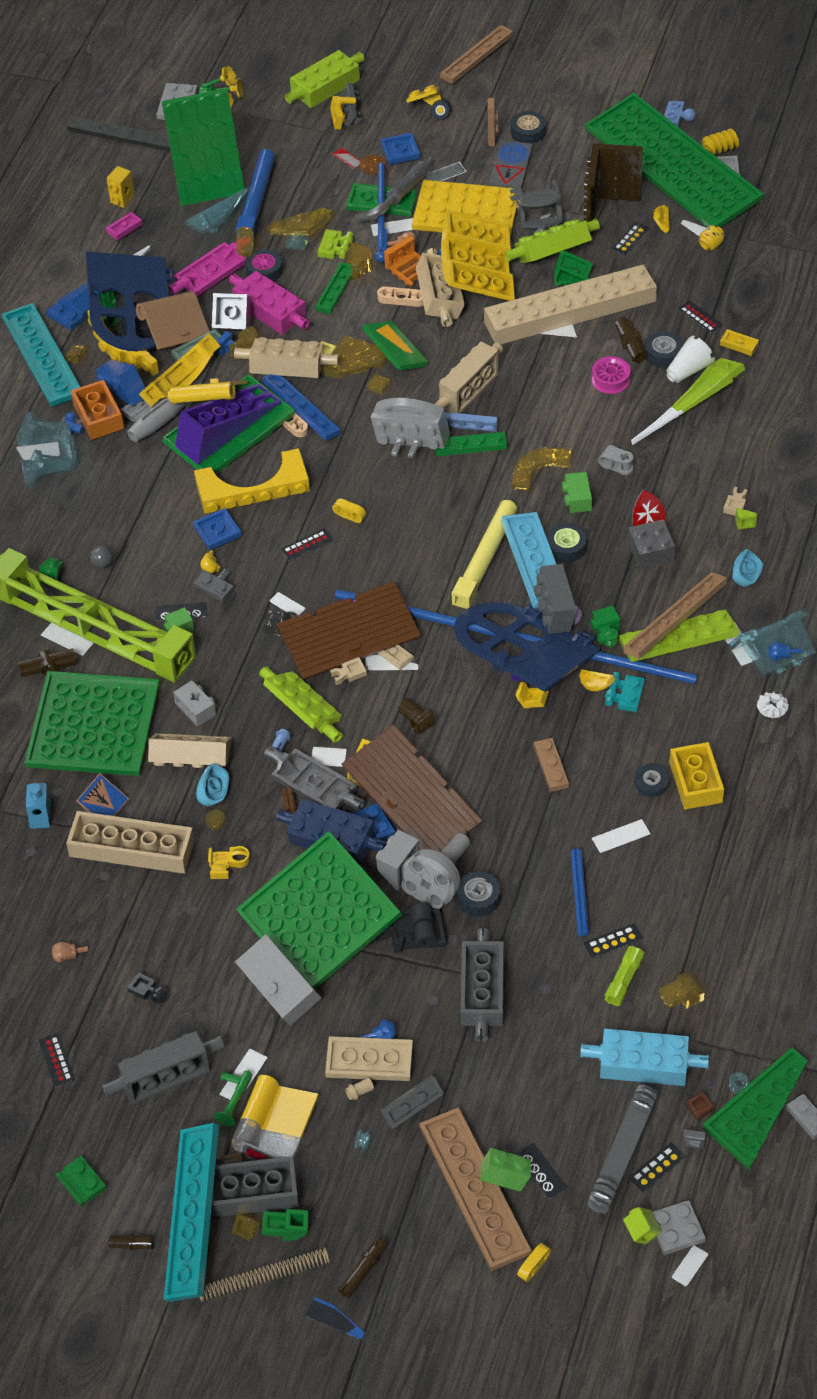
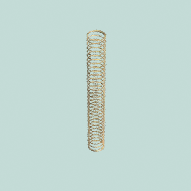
M324 1247L323 1257L325 1263L327 1264V1262L329 1263V1258L326 1248ZM316 1250V1251H315V1255H316L315 1260H316L317 1266L319 1267L318 1260H317V1254H318V1256H319V1258H320V1261H321V1264H322V1265H323V1263H322V1258H321V1252H320V1250H319V1253H318V1251ZM307 1253V1257L305 1254H303L302 1262L304 1264L305 1270L307 1269L304 1256L307 1260L309 1268L311 1269L308 1257L309 1253ZM299 1255V1260H298V1258L295 1256L294 1265H295V1267H296L297 1273H298V1267H297L296 1259H297V1261H298V1263H299V1266H300L301 1271H303V1270H302V1266H301V1261H300L301 1255ZM310 1256V1259H311V1261H312L313 1267L315 1268V1266H314V1261H313V1256H312V1258H311V1256ZM291 1258V1263H290L289 1259H287V1265H286V1262L283 1260V1266H282L281 1262L279 1261V1268H278L277 1263H275V1269H274L273 1265L271 1264V1265H270V1266H271V1271H270V1268H269L268 1265L266 1266L267 1272H266V1270H265V1268H264V1266H263V1267H262L263 1274H262L261 1269L258 1268L259 1275H258V1273H257V1276H258V1278H259L260 1284H262V1282H261V1277H260V1272H261V1274H262V1277H263V1279H264V1282L266 1283L265 1275H264V1270H265V1273H266V1275H267V1274H268V1269H269L270 1274H271V1276H272V1279L274 1280L273 1272H272V1267H273V1270H274V1272H275L276 1278L278 1279L276 1266H277L278 1271H279V1273H280V1276H281V1278H282L281 1269H280V1264H281V1267H282V1269H283V1272H284L285 1277H286V1272H285L284 1263H285L286 1268H287V1270H288V1273H289V1275H290L289 1266H288V1261H289V1264H290V1266H291L292 1272H293V1274H294V1269H293V1264H292L293 1258ZM254 1269V1274H255L254 1280H255L256 1285H258V1284H257V1279H256V1273H255L256 1269ZM250 1270V1276H249V1273H248L247 1271H246V1277H245V1275H244V1278H245V1280H246V1283H247L248 1288H249V1282H248L247 1274H248L249 1279H250V1281H251V1284H252V1286H253L252 1275H251L252 1270ZM238 1274V1280H237L236 1276L234 1275V1282H233L232 1277L230 1276V1283H229L228 1279L225 1278V1280H226V1285H225V1283H224V1280L221 1279L222 1287H221V1284H220L219 1280H217L218 1288H217V1286H216V1289H217V1291H218L219 1296H221V1295H220L219 1285H220V1287H221V1290H222V1292H223V1295H225V1293H224V1288H223V1283H224V1286H225V1288H226L227 1293L229 1294L228 1286H227V1281H228L229 1287H230V1289H231V1292L233 1293L231 1280H232L233 1285H234V1288H235V1290H236V1292H237V1287H236L235 1278H236V1281H237V1283H238L239 1289L241 1290L240 1280H239V1277H240V1279H241V1276ZM241 1279L242 1285L245 1289L244 1279L243 1281ZM205 1284L204 1294L206 1296V1299L208 1300V1286ZM214 1286L213 1293H214L215 1298H217V1297H216L215 1286ZM210 1288V1291H209V1289H208V1292H209V1295H210V1297H211V1299H212V1293H211V1288Z

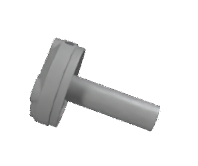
M461 833L456 834L440 853L425 849L413 854L405 862L402 869L403 890L435 909H440L443 905L450 902L460 886V876L454 864L470 846L468 837Z

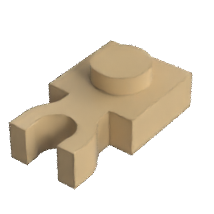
M734 487L733 496L728 495L723 513L735 516L736 508L744 509L748 490L744 489L743 493H737L738 487Z
M359 657L342 663V668L330 670L332 677L339 676L335 678L336 685L341 684L345 679L351 682L367 676V671Z

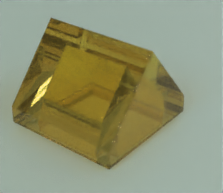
M238 1212L232 1233L252 1241L260 1225L257 1221Z

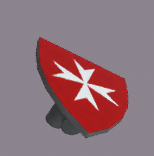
M642 489L633 507L632 527L659 520L667 521L663 505L659 499L652 493Z

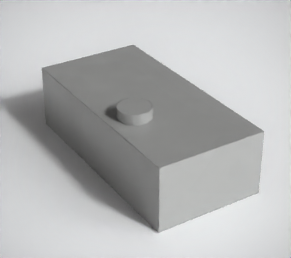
M266 934L235 961L290 1026L321 999V996Z

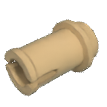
M367 1077L354 1085L349 1084L345 1091L350 1100H357L359 1096L374 1090V1086L370 1078Z

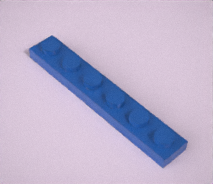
M273 374L263 376V383L281 400L292 407L295 413L325 441L340 435V429L283 376Z

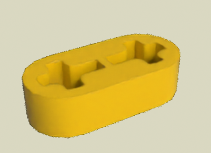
M338 499L332 506L334 513L356 523H361L366 516V511L361 506L344 499Z
M540 1243L522 1264L517 1275L524 1281L529 1282L550 1256L551 1249L545 1244Z

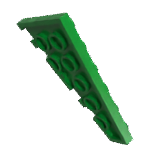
M791 1047L703 1124L702 1128L742 1165L750 1170L802 1075L808 1060Z

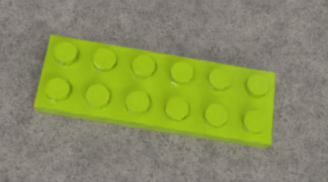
M719 610L714 613L685 619L640 659L630 655L627 656L631 662L737 637L739 636V629L727 610ZM643 630L619 635L621 646L624 647Z

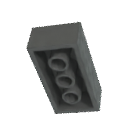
M293 1156L215 1165L211 1206L212 1218L299 1207Z

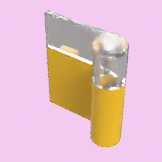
M259 1075L231 1140L233 1148L240 1152V1149L243 1148L241 1143L244 1141L275 1154V1158L289 1156L294 1158L319 1095L317 1093L279 1086L274 1078L267 1075Z

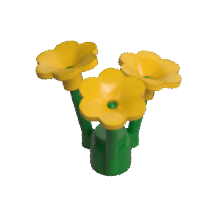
M228 66L222 68V76L220 78L203 83L199 93L224 89H215L211 85L225 81L230 86L226 87L227 91L237 92V96L240 98L243 97V85L240 78L235 80L236 74ZM228 93L231 107L234 100L232 99V94Z

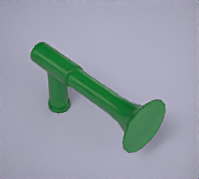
M226 1071L222 1072V1081L225 1080L237 1084L225 1110L215 1113V1119L222 1125L229 1127L235 1125L232 1114L252 1077L251 1072L244 1071L241 1077Z

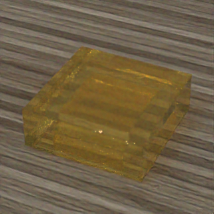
M374 374L367 384V389L383 395L391 381L389 378Z

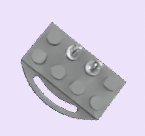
M410 398L384 399L377 402L371 415L377 442L383 445L387 443L395 444L391 455L395 457L403 445L411 446L408 453L409 458L414 457L419 447L444 449L450 436L444 408L429 402Z

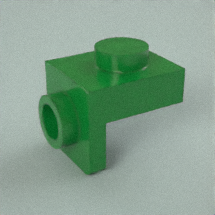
M48 558L40 565V573L58 581V574L64 568V561Z

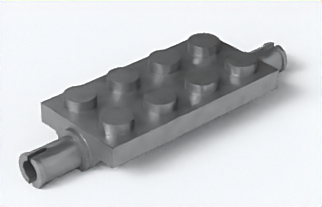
M271 745L265 750L264 756L277 763L276 770L271 774L272 779L285 787H291L294 792L311 802L339 810L344 804L351 806L357 811L363 808L365 800L354 795L358 787L351 780L296 748L291 753H282Z

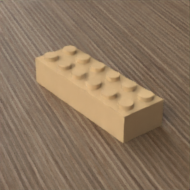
M77 811L66 844L69 857L185 874L194 845V835L191 827Z

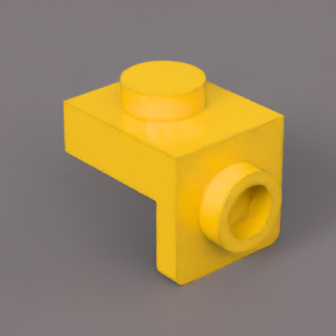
M520 682L516 698L523 708L544 707L549 691L544 692L538 688H528L525 682Z

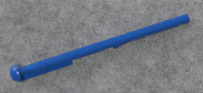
M379 163L378 205L385 201L384 163ZM384 214L378 217V252L374 255L375 260L379 263L385 262L384 251L387 250V229H384Z

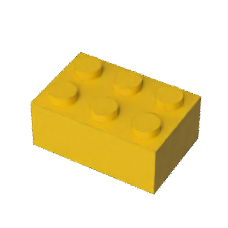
M709 742L670 749L669 763L684 810L723 803L724 787Z

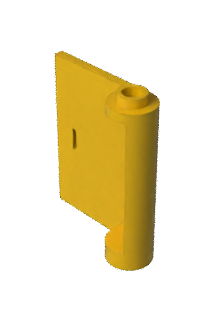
M217 378L210 379L209 384L171 387L170 391H168V399L172 404L217 399L230 400L235 398V385L247 384V380L219 383Z

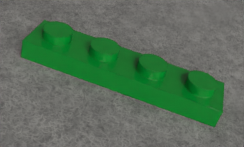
M505 431L449 437L444 449H435L436 457L507 449Z

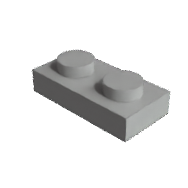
M802 1094L787 1104L786 1109L814 1140L817 1138V1109Z

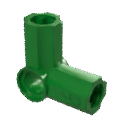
M113 290L103 292L99 296L101 306L115 308L116 299L115 294L113 295ZM103 316L105 325L109 327L115 326L118 322L117 317Z

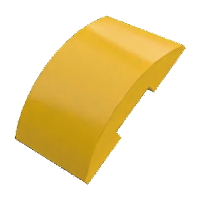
M446 209L442 229L441 262L447 284L451 287L508 301L515 300L513 274L509 272V261L505 257V251L511 250L509 224Z

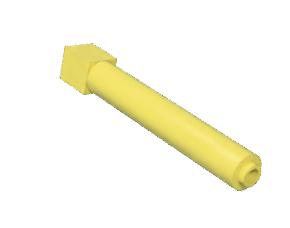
M501 501L463 577L459 578L452 591V605L465 609L472 606L478 594L477 588L505 535L501 522L502 516L515 515L517 512V506L513 501Z

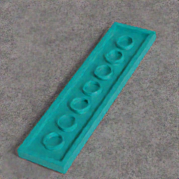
M31 303L2 313L1 316L50 406L52 407L71 400V390L80 388V385L34 304Z
M215 1123L182 1129L180 1131L164 1300L168 1302L203 1297L219 1125Z

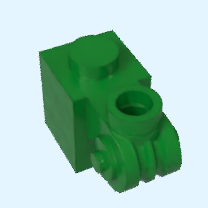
M614 606L592 611L590 626L593 631H596L599 644H604L607 647L616 646L618 643V631H620V618Z

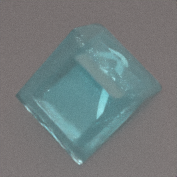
M302 231L288 235L285 248L305 250L308 238Z

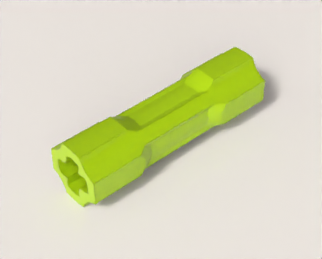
M628 947L615 978L605 993V1000L609 1004L621 1005L630 982L644 958V952L640 948Z

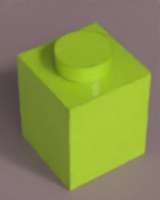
M634 1208L623 1219L634 1242L646 1245L662 1233L652 1211L649 1209Z

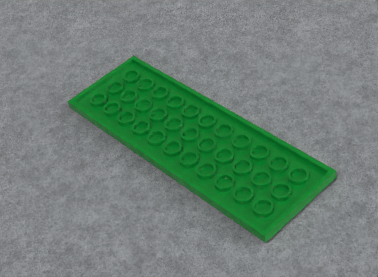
M632 93L585 124V129L603 144L643 146L642 175L706 227L710 225L722 227L764 199V194L635 93Z

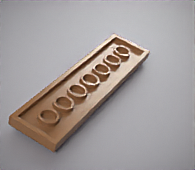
M459 1107L419 1123L420 1129L490 1270L493 1271L529 1256L531 1249L499 1186L480 1180L481 1162L484 1156Z

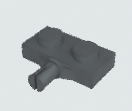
M223 569L219 576L212 575L204 570L193 582L195 588L223 603L234 591V586L225 581L228 575H230V572L226 569Z

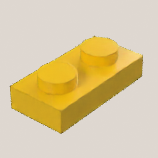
M727 329L720 340V345L752 356L759 345V340Z

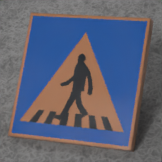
M99 773L76 802L88 813L115 816L129 798Z

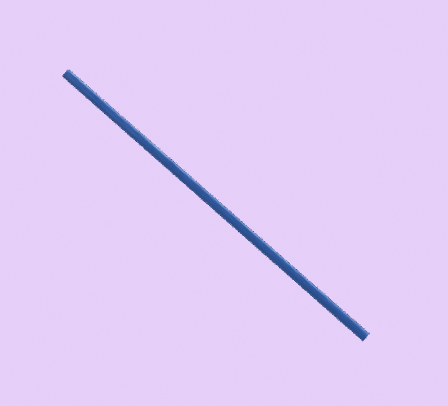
M339 589L335 592V598L343 600L350 597L352 602L355 600L354 595H357L356 593ZM407 606L412 617L454 626L457 619L456 617ZM476 624L466 628V630L491 636L496 635ZM519 632L514 633L527 641L543 639ZM598 652L590 658L692 684L697 682L698 675L641 661L631 662L628 658Z

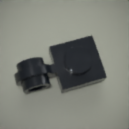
M139 972L127 986L129 993L145 1000L150 994L151 1000L156 1004L163 1003L167 999L165 989L162 987L155 988L156 981Z

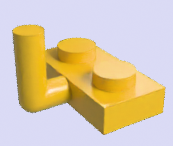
M332 97L330 111L334 129L341 130L342 123H345V113L342 112L343 104H355V97Z

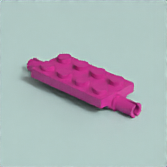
M244 236L236 243L233 242L230 245L224 242L174 275L176 282L168 287L170 293L176 295L183 289H187L199 296L245 265L246 257L241 254V251L252 244L251 240Z

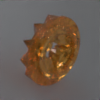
M368 155L361 159L360 169H362L363 173L367 172L368 175L371 173L376 175L379 163L386 165V162L379 155Z

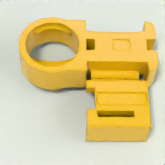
M243 846L230 847L228 852H213L212 847L209 848L208 862L209 867H211V879H229V872L227 871L229 865L236 868L247 866L250 862L248 849ZM235 855L247 856L244 860L236 861L233 859Z

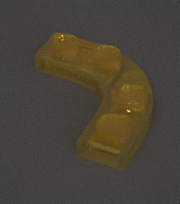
M542 447L527 453L515 466L511 489L529 491L534 472L544 466L570 468L572 450Z

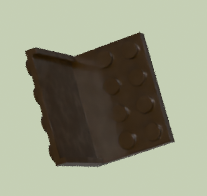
M593 143L591 157L587 159V167H590L586 168V178L588 180L584 182V190H587L584 193V203H586L584 205V215L587 216V218L584 217V221L590 222L595 219L597 199L640 201L643 146Z

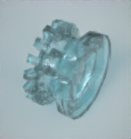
M738 1072L730 1076L729 1089L734 1094L739 1093L748 1085V1078L745 1074ZM740 1080L744 1085L737 1086L734 1081Z
M359 1130L356 1136L358 1140H355V1149L361 1147L363 1151H366L370 1141V1132L363 1133V1130Z

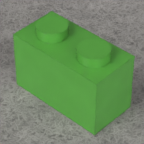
M587 473L565 474V482H562L563 493L566 492V495H564L565 506H569L570 513L592 511V497Z
M490 1148L481 1162V1181L521 1192L531 1177V1159Z

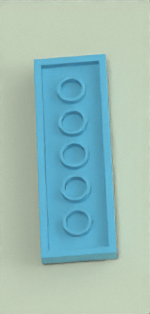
M533 512L502 516L501 522L533 608H538L539 599L534 594L537 574H539L541 566L556 565L538 514Z

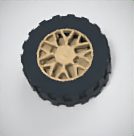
M522 111L512 117L511 136L515 141L533 144L538 143L545 137L546 120L540 113Z

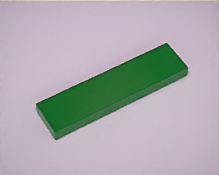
M340 262L317 302L315 311L329 315L332 314L357 270L355 265Z

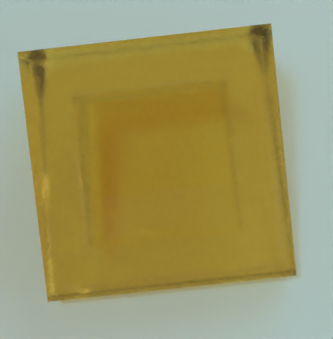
M86 345L72 346L64 356V359L79 364L87 354Z

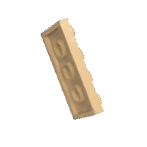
M329 1036L326 1078L366 1079L368 1077L373 1080L410 1081L413 1040Z

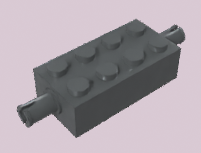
M480 928L476 932L477 941H462L460 1015L461 1026H475L474 1039L480 1042V1035L482 1034V1042L488 1040V1026H503L504 953L503 941H489L490 931L484 928V936H482V928Z
M197 1031L193 1033H186L176 1040L167 1041L152 1050H145L135 1057L126 1058L118 1063L119 1078L101 1084L105 1096L108 1097L124 1090L131 1104H135L209 1073L207 1055L223 1049L224 1044L220 1036L202 1043Z

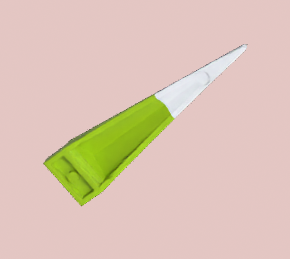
M720 358L709 365L671 408L631 440L632 445L732 383V378L738 377L740 373L745 371L744 364Z

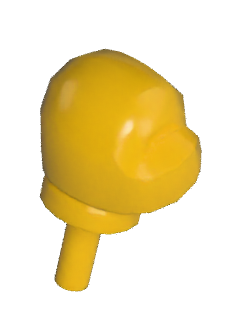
M213 550L205 554L200 562L202 570L211 574L218 572L221 568L216 562L217 559L213 556Z

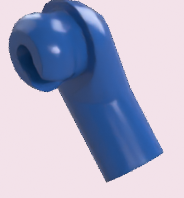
M68 412L65 417L66 428L82 434L85 427L77 424L75 413Z

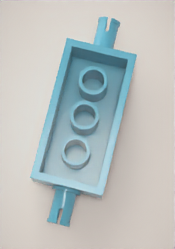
M604 1029L603 1044L600 1046L581 1044L580 1057L599 1058V1061H601L600 1078L685 1086L686 1069H689V1067L708 1069L709 1055H695L688 1052L689 1036Z

